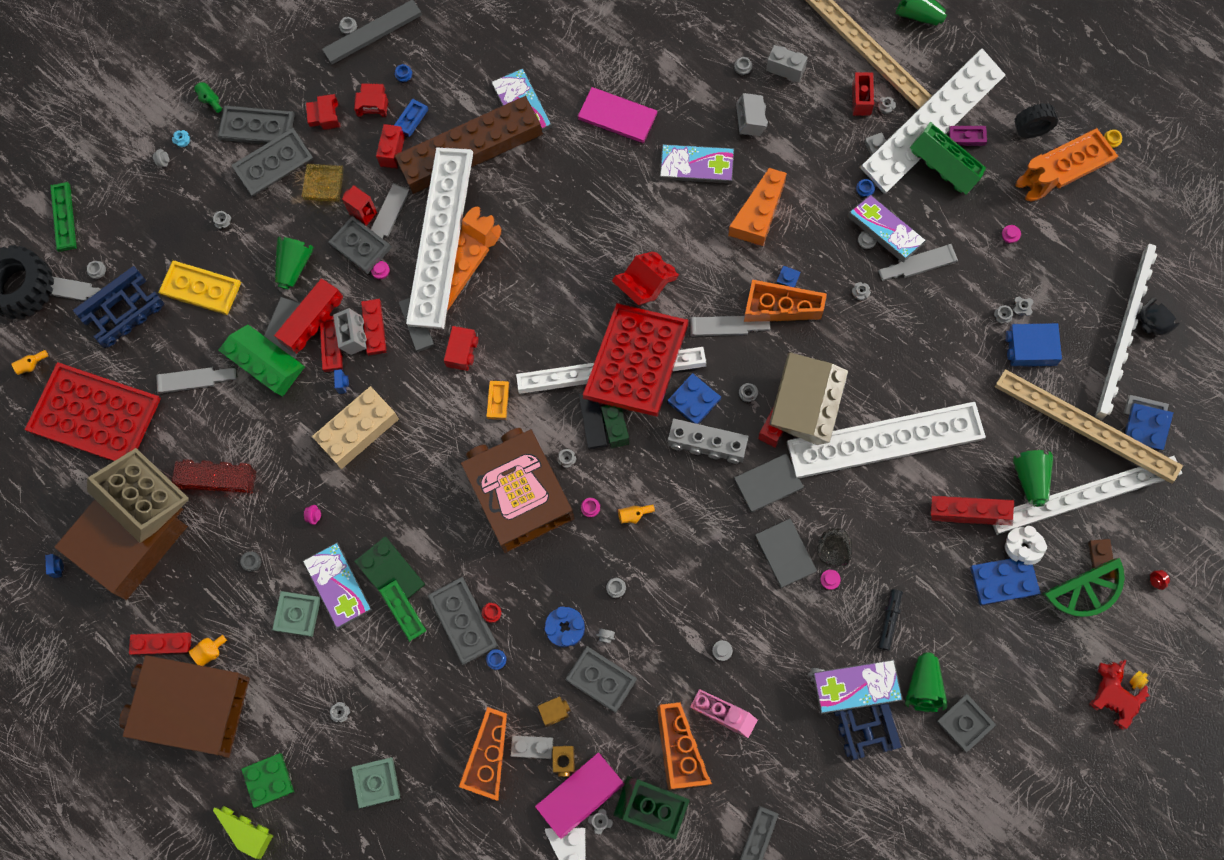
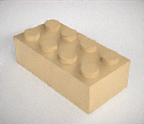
M370 386L312 437L342 469L397 422L399 418Z

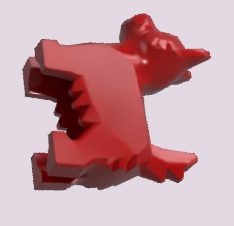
M1125 659L1119 663H1099L1098 672L1103 678L1094 700L1089 703L1095 710H1101L1105 706L1111 711L1119 712V719L1115 720L1114 724L1121 730L1129 727L1132 723V718L1139 713L1140 705L1146 702L1145 698L1149 697L1147 693L1148 686H1144L1136 696H1133L1121 687L1126 664Z

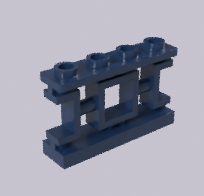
M132 266L73 310L85 325L92 321L96 323L101 331L94 338L103 348L114 345L117 339L129 334L133 327L144 323L148 316L160 311L165 304L155 291L148 297L139 286L144 284L146 280L135 266ZM133 285L137 292L128 297L124 291ZM143 297L147 304L138 310L134 303ZM124 298L131 306V309L117 319L109 309ZM103 308L107 314L98 320L94 313ZM113 320L117 326L108 332L104 325Z
M889 703L870 706L874 722L859 726L855 724L851 709L845 710L846 712H833L835 717L838 716L839 718L838 730L840 736L845 738L846 745H844L846 757H850L851 761L864 758L865 755L862 747L881 743L883 753L901 748ZM879 717H881L888 745L885 736L877 739L873 738L871 727L881 725ZM848 724H850L852 732L863 730L865 742L855 744L857 752L854 748Z

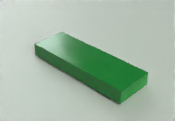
M397 580L379 590L409 641L427 631Z

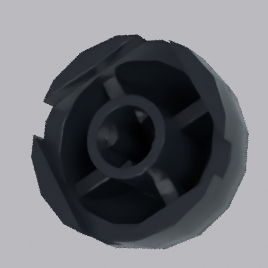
M1151 298L1142 307L1140 312V320L1143 323L1141 328L1147 334L1150 332L1160 336L1169 334L1179 326V322L1174 323L1176 317L1162 303L1157 305L1154 303L1157 299Z

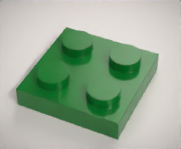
M281 753L241 769L253 808H258L294 793Z

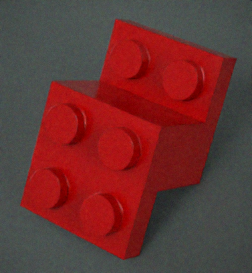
M652 251L636 255L626 271L615 275L612 282L634 302L641 305L656 300L666 284L675 281L679 274L672 265L666 264L658 253Z

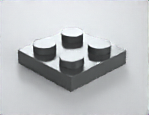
M965 694L936 721L965 753L996 726L968 694Z

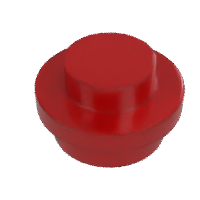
M1158 570L1150 574V582L1155 588L1160 590L1167 588L1170 578L1166 572Z
M488 603L483 607L481 614L485 621L494 623L500 619L501 609L495 603Z

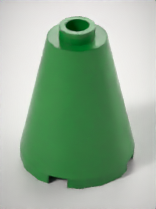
M901 0L895 13L901 17L935 26L939 23L942 24L947 16L945 14L946 9L936 0Z
M278 237L275 283L278 284L279 288L289 290V287H294L313 252V246L309 245V248L304 247V242L284 237L282 240L281 237Z
M1032 450L1020 453L1021 457L1017 459L1015 455L1012 459L1028 503L1033 504V507L1045 506V503L1049 501L1053 454L1049 452V455L1044 454L1043 450Z
M923 653L918 657L905 698L906 706L909 707V704L914 706V710L938 712L940 707H943V710L947 708L939 659L933 653Z

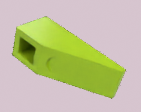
M222 806V808L214 807V813L237 849L255 859H262L273 838V835L268 833L269 829L260 824L257 827L250 824L252 820L240 815L239 818L233 815L234 811L225 806Z

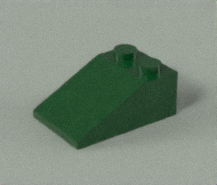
M386 536L354 561L378 591L397 580L407 599H409L425 586V583Z
M627 775L613 816L676 840L690 799Z

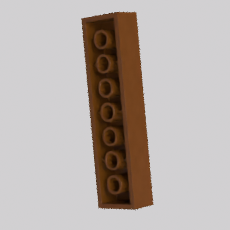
M525 95L400 152L395 157L414 194L430 187L436 148L471 149L473 151L471 167L541 136L543 132L541 124Z

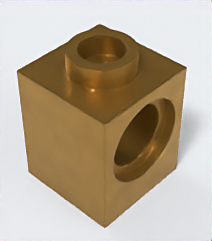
M560 696L537 706L546 727L569 718L567 714L570 711L566 700L562 701Z
M573 746L553 747V773H558V777H570V773H575ZM562 756L569 758V764L564 768L558 765V760Z

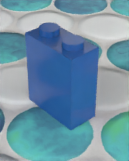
M1058 323L1012 324L1009 330L1006 331V342H1009L1007 358L1011 361V366H1057L1062 360Z

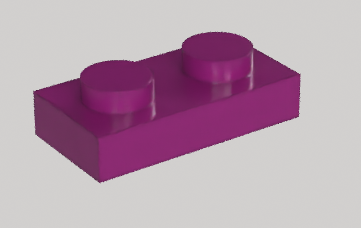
M949 126V137L959 146H986V126Z

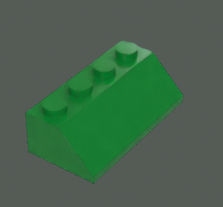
M932 122L928 123L910 146L912 153L916 157L924 159L929 168L936 169L944 180H949L954 184L957 191L963 192L966 195L979 182L986 169L984 165Z
M246 325L229 335L218 350L282 397L305 368L303 364L250 325Z

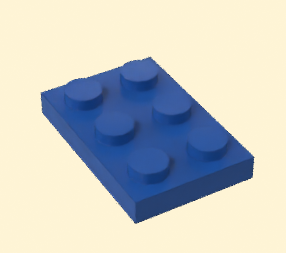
M1013 559L972 565L970 567L980 606L1041 594L1033 564L1026 565L1020 560L1016 562Z

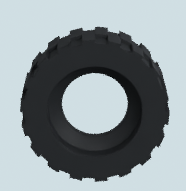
M1048 103L1028 107L1018 113L1014 119L1018 135L1022 138H1035L1053 130L1058 123L1055 108Z

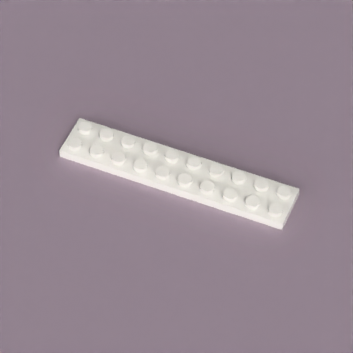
M980 49L880 146L860 168L883 194L886 193L921 159V157L918 158L912 153L910 146L928 123L932 122L946 134L949 131V126H954L1005 74L987 53Z
M436 148L406 322L408 326L444 329L473 157L471 149Z
M971 402L836 430L832 433L830 443L815 445L797 438L788 440L787 446L796 478H803L981 441L986 437L976 403Z

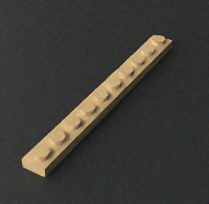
M805 0L917 110L932 97L833 0Z
M1006 369L995 386L997 389L1173 484L1183 467L1178 462Z

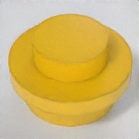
M1110 130L1104 135V138L1112 148L1118 147L1122 142V135L1118 130Z
M1138 671L1129 682L1134 690L1137 688L1141 690L1149 681L1146 679L1148 674Z

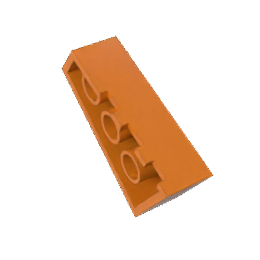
M771 168L767 170L729 226L728 236L764 246L787 173Z
M752 279L744 322L821 319L827 294Z
M681 703L659 705L657 713L667 790L711 785L710 777H708L704 762L697 749L696 741L690 731V726Z
M487 707L459 785L460 788L497 801L503 758L506 713Z

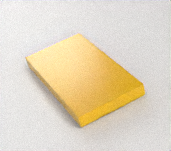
M172 261L158 293L165 297L228 315L241 281Z

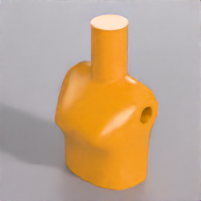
M43 350L35 355H27L11 363L17 375L33 372L37 362L48 357V353L46 350Z
M653 504L643 507L634 505L618 509L620 523L630 522L636 524L643 514L655 512Z
M221 635L214 641L210 638H205L188 652L197 665L204 666L219 656L218 647L224 644L227 639L224 635Z

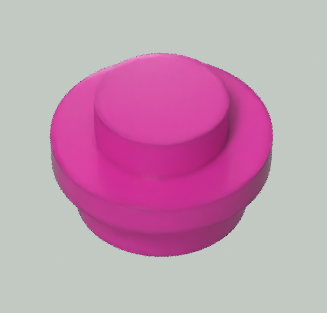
M1008 225L1002 231V238L1007 243H1015L1021 237L1020 229L1014 225Z
M379 261L371 270L372 275L377 279L386 278L390 272L388 264L384 261Z
M587 498L581 504V511L586 517H595L600 511V504L594 498Z
M316 505L306 507L304 511L305 521L310 524H316L321 518V511Z
M826 570L821 575L820 581L824 588L833 590L839 586L841 578L836 571Z

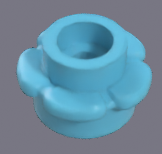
M178 130L173 134L172 142L177 144V146L185 147L189 144L190 137L187 131Z

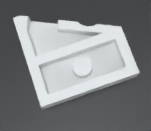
M552 828L545 829V833L559 860H586L585 828H574L562 839L557 836Z

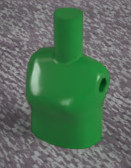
M204 82L198 83L194 87L198 100L201 103L210 104L216 113L221 112L222 108L219 105L218 96L208 84Z

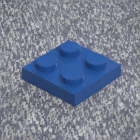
M692 373L668 399V404L691 423L699 424L721 400V396Z
M1133 403L1125 434L1148 447L1164 450L1174 412Z

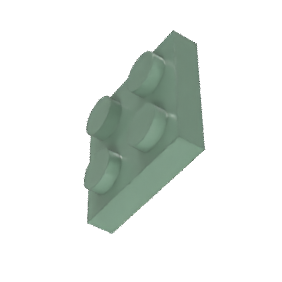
M281 591L272 630L313 637L321 598Z
M392 757L352 767L359 808L401 799Z

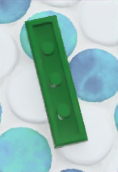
M68 182L50 185L56 250L62 252L77 249L71 186Z

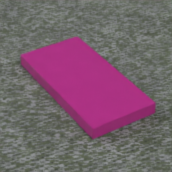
M592 87L578 115V120L644 143L657 116V110Z
M598 752L535 807L557 836L562 839L625 784Z

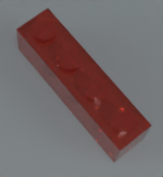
M183 459L182 462L175 461L172 483L179 489L253 494L256 471L250 464L239 463L238 466L232 465L229 462L213 464L211 461H201V463H194L193 460Z

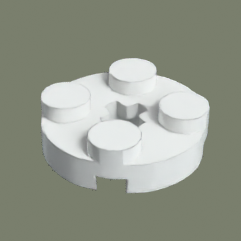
M1032 526L1015 528L1009 532L1006 538V553L1014 561L1020 560L1026 565L1038 563L1047 549L1044 538ZM1022 543L1029 545V549L1026 546L1022 547Z

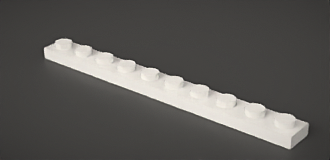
M1148 244L1142 253L1095 414V418L1100 420L1110 415L1113 409L1111 401L1118 392L1116 384L1123 375L1122 363L1125 364L1128 358L1126 350L1127 347H1130L1133 340L1131 332L1137 326L1138 319H1136V315L1140 313L1143 303L1140 301L1147 292L1148 286H1145V284L1151 277L1152 270L1150 267L1151 264H1154L1157 257L1155 253L1156 246Z
M704 348L680 350L673 371L706 367ZM594 363L516 374L518 392L521 394L587 384Z
M1175 456L1168 457V458H1170V459L1176 461ZM1137 467L1049 496V501L1042 507H1033V504L1029 503L1014 507L1013 526L993 525L998 535L1165 480L1142 467Z

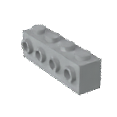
M673 418L668 437V446H671L674 450H690L689 452L695 455L707 454L712 459L724 458L730 463L738 464L739 462L743 463L749 436Z

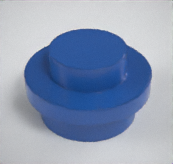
M399 65L395 70V77L400 82L409 81L412 77V70L407 65Z
M868 179L859 181L856 186V191L861 197H868L875 190L874 184Z
M498 649L490 651L486 657L487 665L494 670L503 668L506 664V655Z

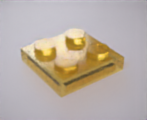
M307 164L302 192L303 200L339 202L344 171L343 166Z

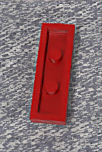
M380 299L361 301L364 331L367 338V354L369 356L387 353Z
M329 316L326 321L320 324L322 370L324 372L343 370L342 350L338 348L334 316Z
M191 633L130 635L129 655L188 654V651L191 650Z

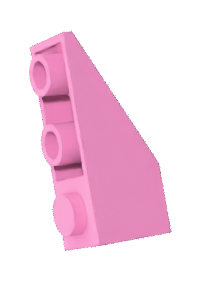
M700 689L690 708L746 738H749L758 721L749 712Z

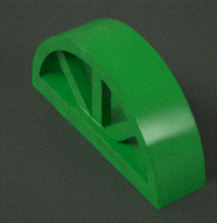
M1114 558L1042 594L1053 607L1066 614L1084 617L1100 614L1117 601L1123 590L1125 578L1120 558ZM1114 570V583L1098 578ZM1089 582L1112 589L1110 595L1103 603L1100 604ZM1083 585L1094 608L1077 611L1074 609ZM1073 590L1068 607L1063 606L1055 599Z

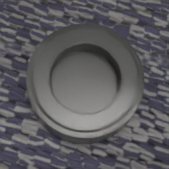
M249 551L242 555L240 564L246 571L254 572L261 566V558L257 553Z

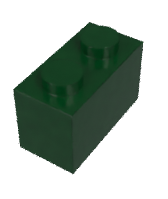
M611 405L602 406V415L611 449L630 445L622 408Z

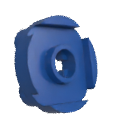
M559 607L547 617L545 631L548 639L554 645L569 647L576 645L582 639L585 632V623L581 614L575 609ZM568 622L570 630L561 632L560 624Z

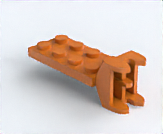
M1096 128L1044 155L1041 154L1033 158L1028 164L1027 171L1017 180L1016 187L1024 188L1029 186L1031 191L1027 193L1025 199L1027 201H1036L1045 197L1056 186L1059 189L1115 161L1118 155Z
M480 207L470 209L462 220L447 310H449L488 253V247L494 246L501 235V227L499 225L493 227L494 217L492 215L478 219Z

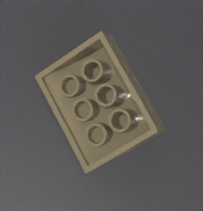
M788 353L769 425L815 445L830 443L848 370L825 361Z
M137 448L87 478V492L139 543L157 532L189 500Z

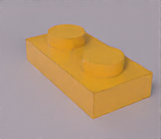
M490 381L487 419L506 420L509 382Z

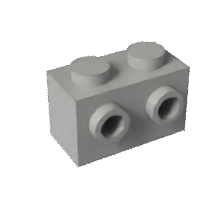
M774 45L768 58L766 71L800 82L806 69L808 57L802 53L793 52L785 47Z
M743 93L736 103L739 133L760 136L768 124L765 117L766 105L763 101V96Z
M350 308L334 314L338 348L350 355L367 349L365 342L367 338L363 330L364 320L362 316Z

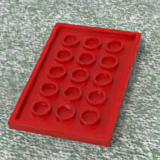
M616 303L583 392V399L657 417L688 327V320Z
M57 362L25 430L84 452L116 461L133 449H138L161 398L157 395Z

